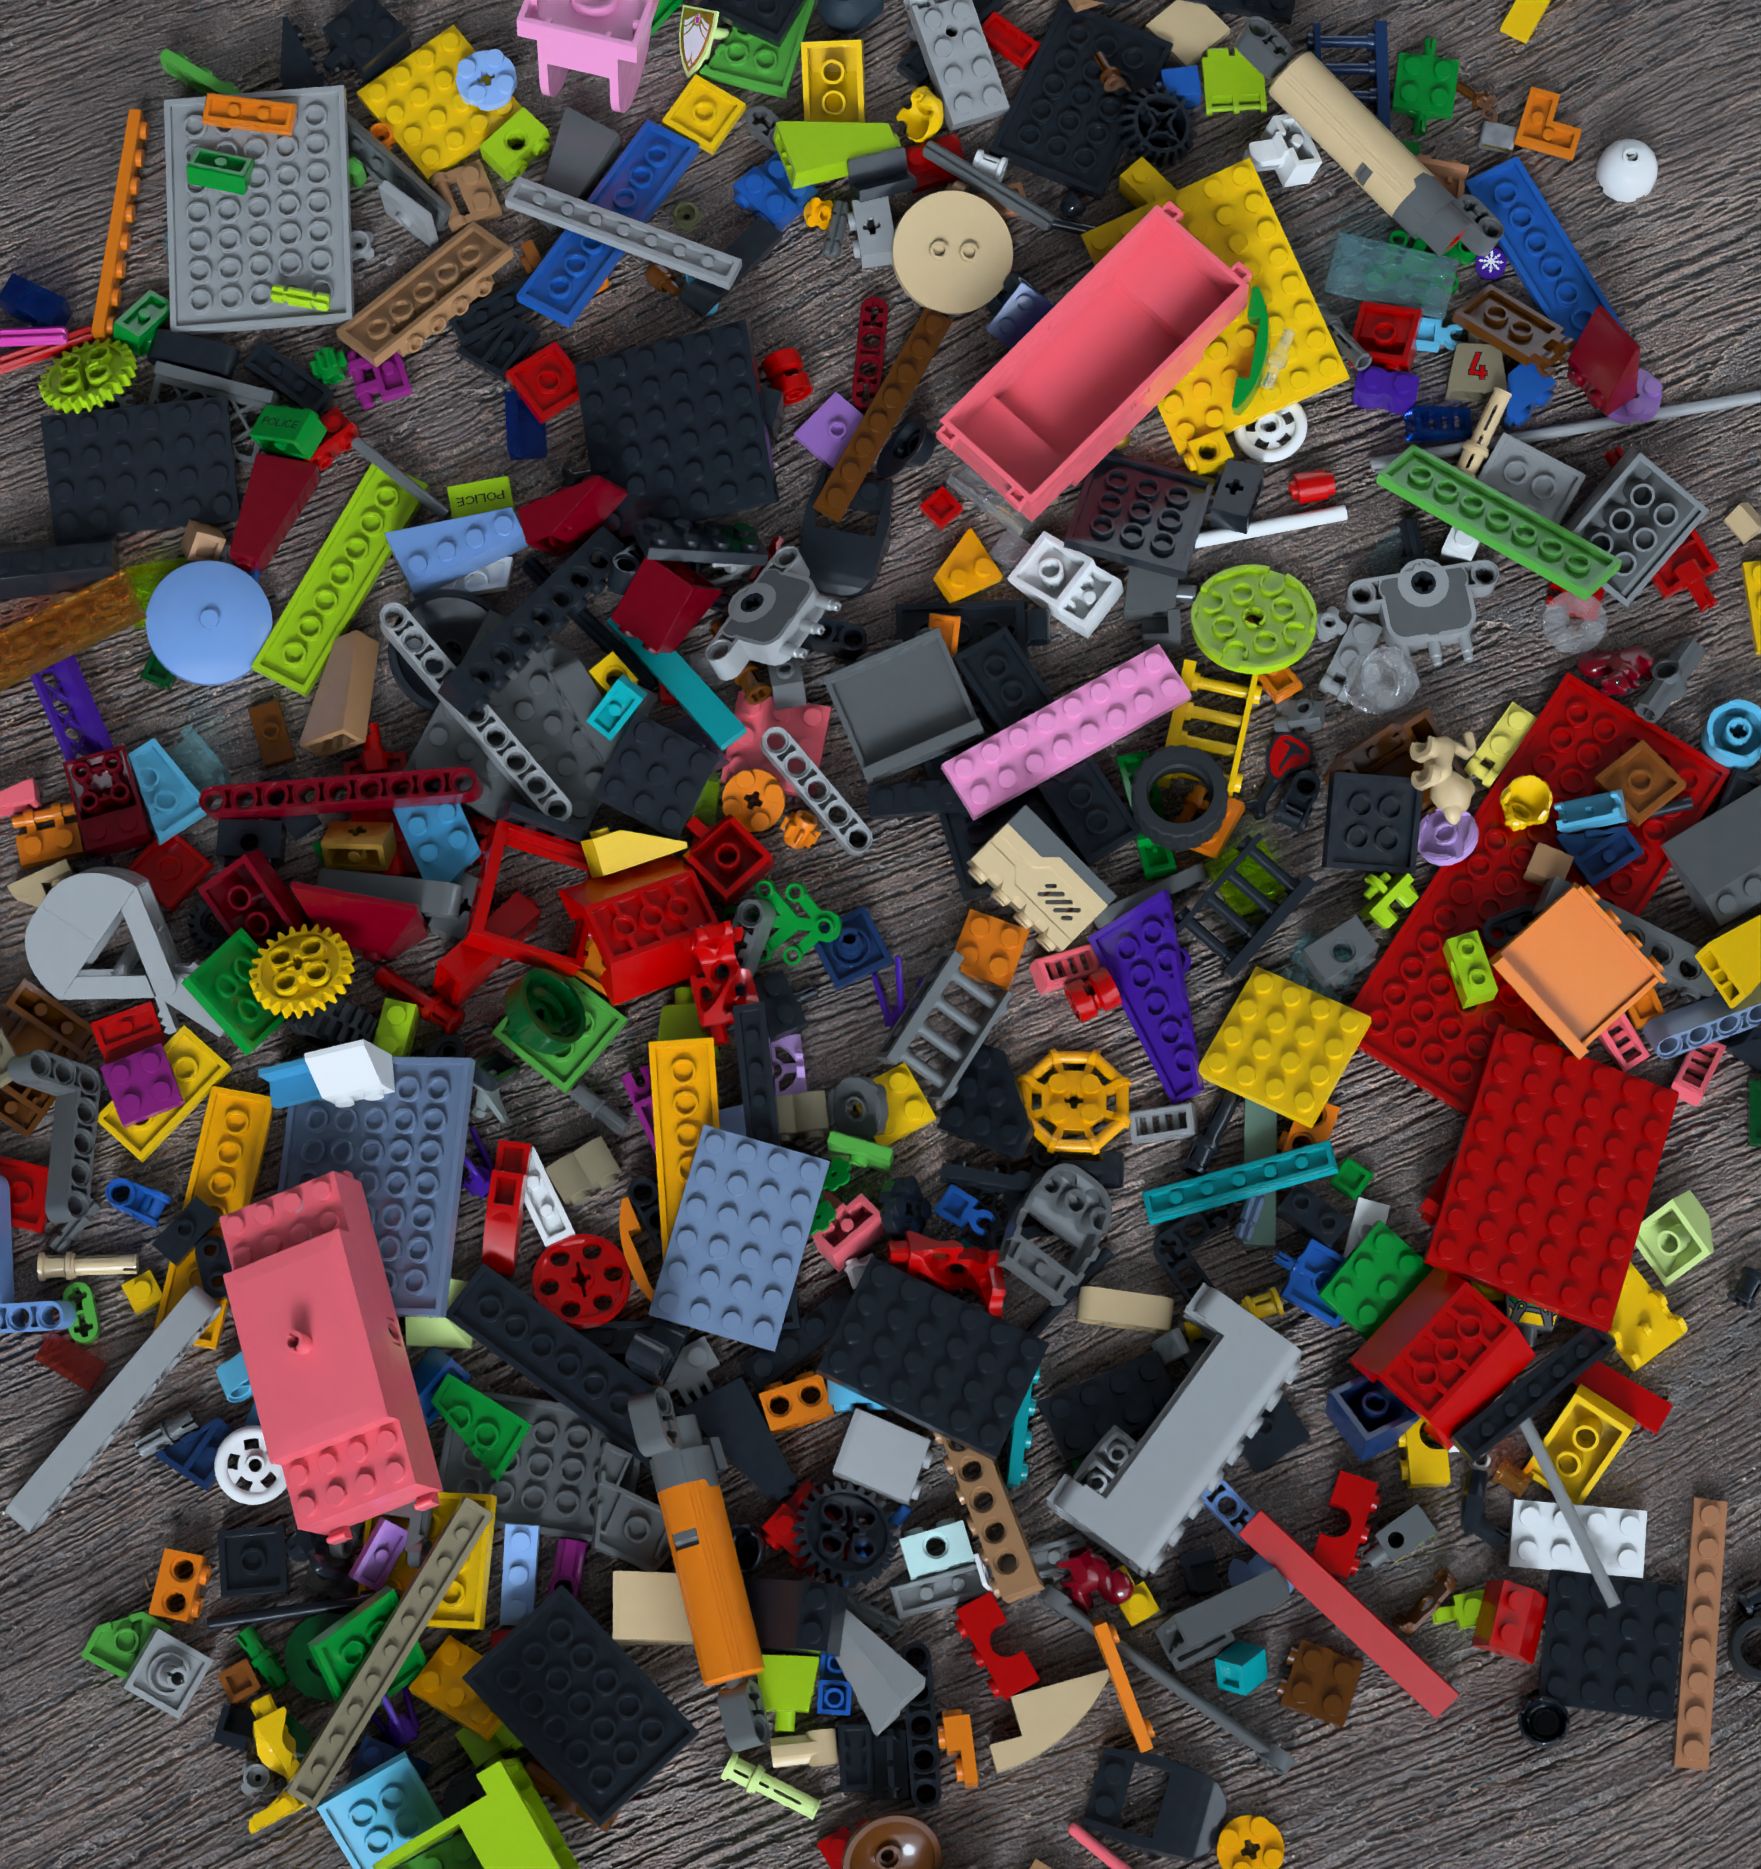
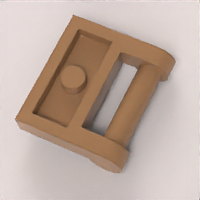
M480 159L448 172L435 173L429 178L432 188L436 189L439 196L453 208L448 221L452 233L460 232L472 221L480 225L503 216L502 209ZM457 184L468 209V215L463 216L460 214L448 187L449 185Z

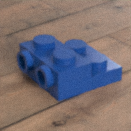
M778 152L761 167L757 168L754 166L733 184V198L738 206L743 210L749 209L755 215V220L760 216L779 231L783 230L804 211L807 202L813 197H820L819 191L813 185L792 189Z

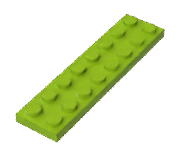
M373 463L370 465L251 665L253 671L305 697H308L323 672L335 638L346 633L392 555L384 533L408 528L422 504ZM406 474L418 485H420L423 489L429 492L430 488L428 484Z

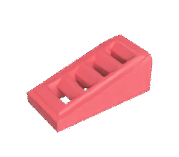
M34 778L26 779L0 791V817L21 814L23 810L31 808L34 811L42 809L39 786Z
M1091 944L1035 959L1029 965L1031 975L1040 995L1063 988L1064 985L1079 978L1086 980L1088 974L1102 968ZM1080 955H1084L1089 970H1084ZM1068 959L1072 960L1076 971L1075 974L1072 973ZM1059 963L1064 977L1060 978L1055 964Z
M1625 1013L1597 1037L1623 1072L1628 1071L1650 1056ZM1619 1026L1621 1030L1610 1036L1608 1031ZM1626 1036L1629 1041L1617 1048L1615 1043ZM1634 1047L1637 1052L1624 1060L1621 1054Z
M1717 1041L1699 1047L1715 1055L1714 1058L1695 1051L1696 1049L1687 1052L1669 1089L1679 1093L1678 1099L1693 1106L1699 1105L1726 1048L1725 1045ZM1691 1059L1708 1066L1709 1069L1692 1062ZM1685 1071L1703 1078V1081L1685 1073Z

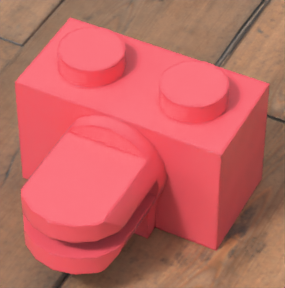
M823 1191V1201H829L832 1204V1208L836 1210L837 1215L826 1231L822 1232L819 1230L812 1236L819 1253L840 1272L846 1267L845 1262L847 1260L857 1258L884 1235L886 1231L881 1221V1212L862 1193L846 1206L833 1193Z

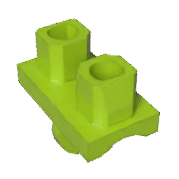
M1384 872L1379 878L1369 874L1364 879L1369 888L1363 893V896L1367 900H1370L1375 894L1376 896L1359 912V915L1364 920H1373L1383 929L1390 928L1397 921L1398 916L1389 905L1396 900L1403 908H1408L1419 898V895L1411 885L1415 879L1409 873H1406L1404 876L1396 874L1392 879L1387 872Z

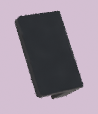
M902 146L849 158L846 161L850 193L861 203L918 189L917 178L908 171L906 151Z

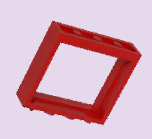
M498 819L489 831L462 944L537 968L548 969L559 975L572 978L579 969L583 970L585 960L589 955V952L585 950L586 941H590L592 936L583 917L575 920L567 956L484 931L505 845L586 871L585 882L594 878L591 877L583 848L580 845Z

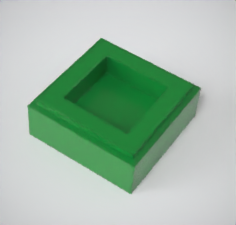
M1347 1156L1338 1168L1339 1173L1334 1174L1328 1185L1356 1203L1374 1176V1173Z

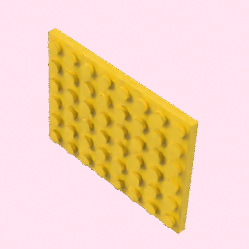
M1250 157L1081 234L1093 264L1096 266L1156 205L1162 208L1171 201L1183 212V219L1181 222L1178 221V223L1230 269L1239 261L1252 272V279L1246 282L1249 285L1247 307L1204 349L1203 359L1157 404L1179 456L1186 453L1187 442L1220 429L1227 435L1258 421L1260 418L1278 412L1350 379ZM1254 286L1260 288L1269 317L1271 334L1270 353L1266 372L1259 390L1249 406L1239 416L1234 415L1231 408L1237 377L1247 379L1250 377L1258 326L1250 325L1247 317L1252 288Z

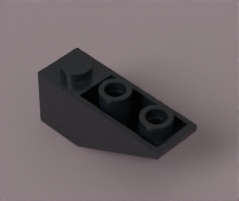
M284 16L280 81L283 90L330 86L323 72L317 73L314 66L318 65L311 48L305 50L301 42L305 41L300 27L298 24L292 26L289 18Z

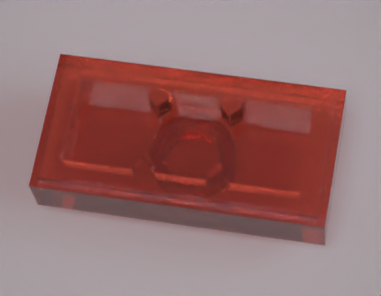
M52 1330L34 1357L39 1363L91 1393L108 1366L105 1362Z

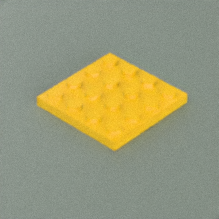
M454 24L357 91L358 98L379 123H386L391 127L396 145L428 184H430L429 178L433 174L449 171L480 149L479 146L522 108L513 96L505 106L491 111L480 110L479 107L472 104L468 105L463 101L456 84L457 66L460 61L476 51ZM485 75L479 80V83L484 82L486 86L491 85V79L494 77Z
M1256 966L1200 1062L1199 1073L1203 1079L1312 1128L1372 1023L1371 1017Z
M438 1492L440 1505L433 1507L429 1529V1540L432 1546L463 1496L471 1499L494 1515L426 1627L484 1630L497 1496L492 1494ZM378 1515L366 1520L363 1547L381 1516L407 1530L410 1519ZM405 1547L383 1587L388 1585L394 1588V1590L401 1589L403 1594L418 1571L417 1568L409 1566L407 1560L408 1552L405 1551ZM359 1582L358 1595H360L361 1591L373 1590Z

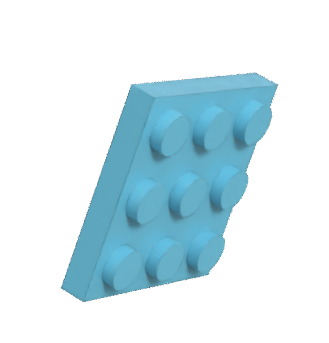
M405 1751L326 1795L316 1807L353 1869H373L372 1865L445 1820ZM453 1834L449 1835L448 1837L444 1838L443 1840L439 1841L433 1846L427 1848L426 1850L420 1852L419 1854L413 1856L412 1858L395 1866L392 1869L401 1866L402 1864L416 1858L417 1856L427 1852L428 1850L448 1840L449 1838L453 1837Z

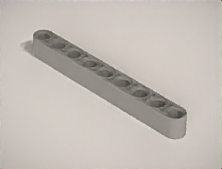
M392 602L384 605L380 611V629L397 651L533 810L551 816L548 812L550 807L561 806L566 814L556 819L569 823L572 812L569 799L488 704L480 711L484 718L478 722H473L468 717L465 718L437 693L445 678L456 669L455 665L402 604ZM390 615H398L403 621L397 626H391L386 623L385 619ZM416 638L423 645L417 650H412L405 643L410 639ZM431 662H436L442 665L443 670L438 674H432L427 671L426 666ZM491 734H499L503 737L504 742L499 746H494L487 741V738ZM512 758H520L525 766L520 770H514L508 766L507 762ZM532 782H540L544 785L545 790L540 794H534L529 791L528 785Z
M198 1285L192 1287L7 1506L5 1513L28 1533L35 1532L220 1313L222 1306Z

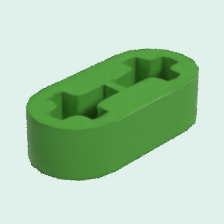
M74 1282L63 1293V1300L70 1302L76 1310V1320L68 1330L71 1337L77 1343L90 1345L99 1338L101 1333L95 1295L86 1284ZM78 1290L87 1295V1298L82 1299L83 1310L80 1311L78 1305L71 1301V1298L76 1297V1291ZM81 1317H85L86 1323L89 1326H93V1329L88 1330L87 1337L77 1332V1329L82 1328Z

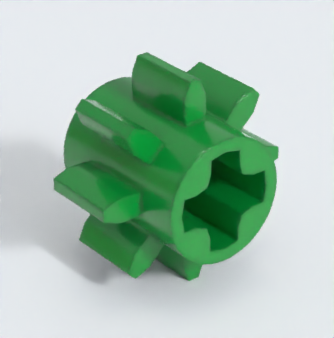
M325 347L314 353L315 361H311L309 364L316 380L322 379L325 385H334L344 380V371L348 370V363L343 351L337 353L334 347Z

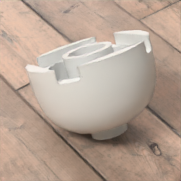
M1622 139L1613 142L1603 151L1596 166L1595 177L1597 183L1599 180L1600 185L1603 187L1602 191L1606 196L1616 201L1633 202L1636 201V198L1650 193L1657 179L1658 162L1655 153L1645 143L1635 139Z

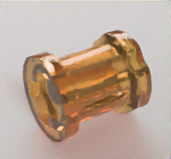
M1505 1457L1490 1482L1501 1484L1514 1492L1515 1498L1520 1499L1534 1474L1532 1472L1525 1473L1511 1464L1508 1457Z

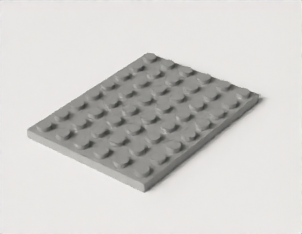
M336 85L228 94L295 103L298 110L293 136L204 125L202 123L206 96L164 100L170 331L186 335L346 323L348 320L353 319L354 290L347 97L345 86ZM200 147L255 159L254 169L246 194L240 195L188 183L186 165L195 149ZM279 284L286 286L287 289L295 287L312 290L315 294L317 292L328 293L331 297L330 308L325 312L316 310L315 307L309 309L288 305L286 301L284 304L273 302L270 298L272 286Z

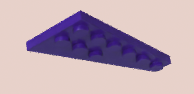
M1162 890L1087 938L1101 966L1105 967L1112 976L1122 999V1007L1172 1104L1175 1105L1184 1103L1204 1091L1202 1075L1199 1073L1200 1062L1169 890Z

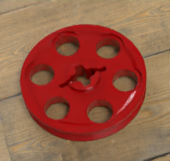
M575 1234L551 1244L544 1250L534 1267L532 1286L537 1303L573 1329L584 1330L609 1322L623 1309L631 1290V1276L625 1256L612 1242L596 1235ZM590 1246H596L601 1249L600 1256L594 1260L585 1258L583 1252ZM558 1253H564L570 1258L569 1262L562 1267H557L551 1262L553 1256ZM578 1266L581 1268L582 1276L587 1280L585 1286L586 1297H583L582 1288L577 1283L579 1277ZM610 1268H619L623 1275L617 1281H609L605 1278V1273ZM547 1282H555L559 1289L555 1294L547 1296L541 1292L542 1285ZM599 1297H609L613 1301L609 1309L602 1311L595 1308L594 1303ZM571 1303L580 1307L579 1314L572 1318L562 1314L563 1308Z

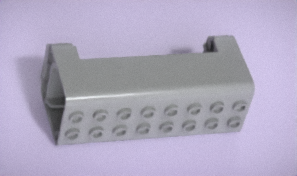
M1205 1283L1202 1284L1186 1306L1183 1318L1201 1330V1335L1211 1343L1100 1495L1086 1484L1083 1486L1066 1473L1046 1499L1047 1506L1058 1516L1142 1577H1145L1148 1571L1155 1574L1165 1560L1166 1555L1163 1551L1168 1544L1172 1547L1176 1545L1185 1532L1186 1527L1182 1525L1187 1517L1194 1520L1206 1501L1202 1496L1207 1489L1212 1493L1215 1491L1224 1478L1225 1473L1222 1469L1225 1464L1228 1463L1232 1466L1243 1451L1244 1445L1241 1444L1246 1436L1250 1439L1253 1438L1263 1424L1264 1418L1261 1417V1414L1265 1409L1269 1412L1274 1409L1282 1397L1283 1391L1280 1388L1284 1382L1291 1385L1303 1366L1299 1362L1302 1351L1226 1295Z

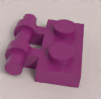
M354 350L346 353L348 361L347 371L349 376L353 377L356 386L354 393L356 399L360 400L363 409H370L374 406L372 396L377 393L381 394L383 403L413 394L399 353L395 352L378 367H375L363 357L359 358L358 353ZM373 369L376 379L367 382L364 373L367 370Z

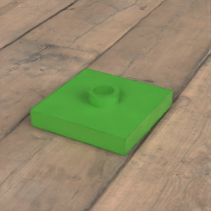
M833 1130L830 1131L827 1140L829 1156L840 1157L842 1160L858 1167H869L891 1174L894 1165L893 1149L891 1147Z

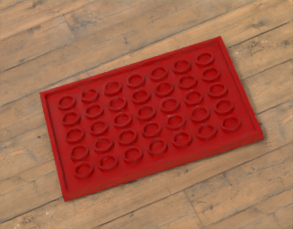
M1499 1024L1493 1034L1423 1262L1605 1333L1608 1332L1614 1319L1679 1093L1584 1056L1579 1060L1569 1050Z

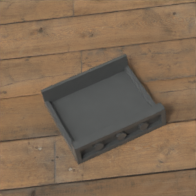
M932 627L921 629L914 634L915 638L905 642L902 639L893 641L885 646L886 650L875 655L874 652L865 653L856 659V663L847 667L844 664L835 666L827 671L828 675L822 677L869 786L985 736L979 718H977L939 627L936 629H932Z

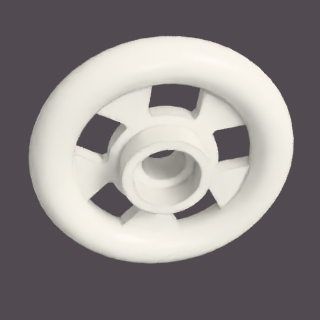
M1295 403L1278 412L1258 419L1255 424V432L1246 431V426L1234 431V437L1239 448L1250 458L1261 462L1280 461L1294 454L1302 445L1307 433V417L1301 405ZM1290 412L1294 422L1286 425L1282 415ZM1268 426H1276V430L1273 432L1266 431ZM1287 433L1291 436V439L1281 446L1277 441ZM1258 439L1269 443L1266 450L1254 446Z
M260 1425L245 1426L230 1433L220 1444L214 1462L215 1476L221 1489L233 1500L248 1505L269 1502L279 1496L287 1487L282 1466L271 1464L269 1461ZM258 1439V1449L245 1450L244 1440ZM230 1454L240 1455L237 1463L238 1469L228 1468ZM252 1459H258L260 1461V1468L253 1472L249 1469V1462ZM269 1472H272L276 1476V1480L266 1488L260 1480L264 1479ZM240 1476L248 1481H252L248 1491L236 1485Z

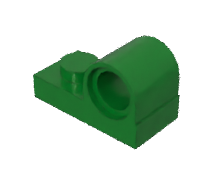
M149 290L114 322L113 341L120 340L121 344L126 343L133 353L140 357L144 356L150 349L155 330L170 317V301Z

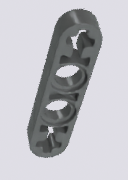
M1203 864L1192 866L1106 907L1093 921L1097 929L1100 930L1162 890H1169L1170 900L1172 901L1201 887L1210 878Z

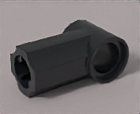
M1101 1151L1096 1155L1061 1154V1164L1068 1163L1078 1166L1096 1179L1099 1184H1102L1105 1189L1124 1187L1125 1155L1123 1153Z

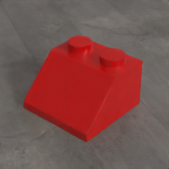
M1487 1580L1471 1646L1533 1665L1548 1599L1532 1588L1507 1580Z

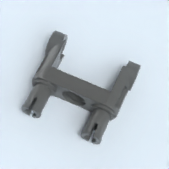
M415 1501L381 1515L410 1519L405 1551L408 1552L407 1560L409 1566L419 1569L432 1548V1543L429 1540V1529L433 1508L425 1511L416 1510L414 1508ZM361 1522L350 1526L352 1539L337 1545L329 1544L331 1556L343 1559L351 1556L354 1546H358Z

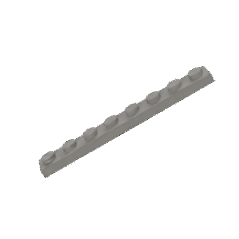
M519 176L505 198V206L727 290H730L742 267V259Z

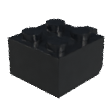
M355 0L322 28L326 43L331 47L329 49L330 54L322 61V65L332 78L345 68L347 70L353 68L366 82L372 81L412 47L407 29L377 0Z

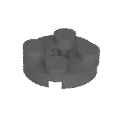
M863 1076L848 1077L840 1081L842 1083L836 1089H832L827 1101V1113L831 1125H835L840 1133L863 1140H870L876 1135L882 1134L886 1128L888 1118V1102L885 1087ZM858 1102L862 1106L860 1117H858L856 1111H853V1105L858 1104Z

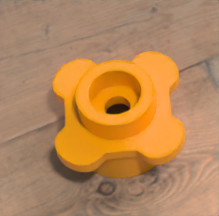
M813 197L807 202L803 212L806 224L809 227L816 225L822 230L827 229L833 208L832 201H821L819 197Z

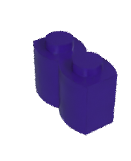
M1368 366L1364 370L1357 371L1351 402L1366 409L1382 407L1394 414H1410L1413 412L1420 378L1405 371L1389 373L1380 367Z

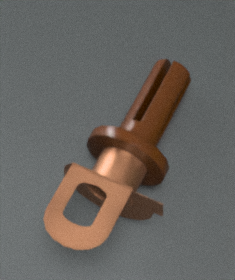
M1097 52V55H1094V59L1102 71L1100 80L1104 83V90L1110 92L1124 86L1131 92L1126 81L1119 76L1120 70L1118 67H1111L1104 53Z
M1462 81L1457 83L1456 91L1473 101L1472 108L1475 110L1482 108L1481 116L1495 123L1498 119V114L1492 109L1496 96L1489 95L1487 97L1488 92L1486 90L1477 92ZM1490 111L1493 113V118L1491 119L1485 114Z

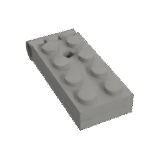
M903 0L936 95L943 103L944 117L949 132L1005 115L1010 106L973 1ZM946 31H952L955 36H948Z

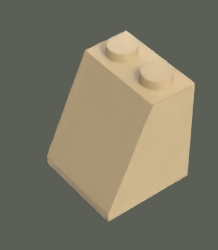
M613 1571V1640L619 1646L693 1645L676 1573Z

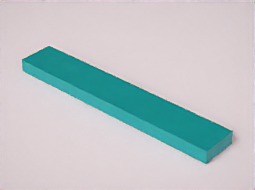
M611 617L607 620L608 626L721 751L747 733L745 726L675 650L672 654H652L642 647L643 642L636 637L630 638L618 630L620 625L612 621Z
M1329 1139L1142 1192L1148 1221L1150 1225L1337 1174L1339 1171L1332 1143Z

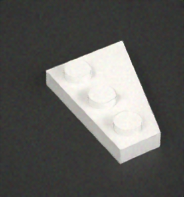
M507 556L431 592L454 589L466 591L474 595L508 591L514 562L513 557ZM410 593L409 603L411 604L416 600L412 593Z

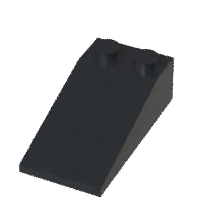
M743 1578L760 1649L840 1657L848 1596L847 1589L830 1583Z

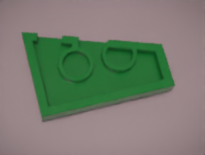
M449 1373L431 1400V1403L454 1431L460 1435L477 1459L488 1469L491 1476L496 1482H499L533 1424Z

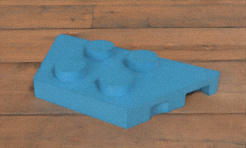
M460 803L393 809L424 880L449 883L454 881L456 883L464 874L465 868L473 864L482 853Z

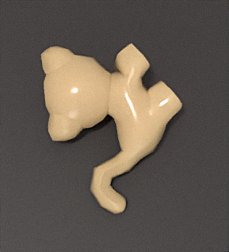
M1466 731L1462 735L1464 746L1459 742H1454L1448 736H1428L1426 743L1412 742L1410 746L1412 760L1424 763L1423 770L1412 773L1411 784L1415 789L1421 791L1430 788L1429 798L1438 809L1444 812L1446 819L1452 825L1458 824L1462 813L1470 806L1471 797L1475 793V786L1472 780L1465 779L1452 770V761L1455 755L1467 760L1476 753V739L1471 731Z

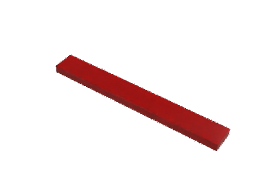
M1262 1508L1238 1532L1240 1537L1274 1568L1276 1567L1285 1579L1434 1718L1437 1719L1459 1696V1692Z

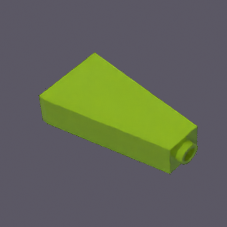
M776 122L773 141L792 189L848 176L847 159L901 146L898 135L893 134L889 123Z

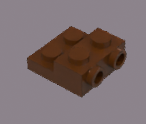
M1301 1639L1298 1646L1292 1644L1286 1660V1664L1291 1665L1288 1678L1281 1676L1275 1694L1281 1697L1278 1706L1343 1728L1364 1663Z

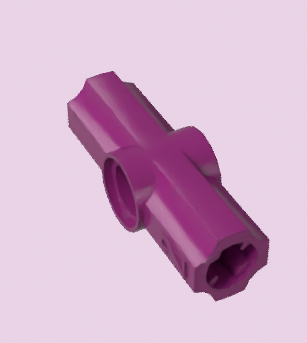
M571 1539L558 1540L552 1580L548 1586L549 1596L560 1584L568 1582L573 1585L572 1596L579 1601L587 1543Z

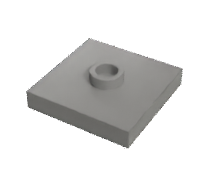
M384 180L378 189L386 214L429 247L433 248L439 239L432 214L391 182Z

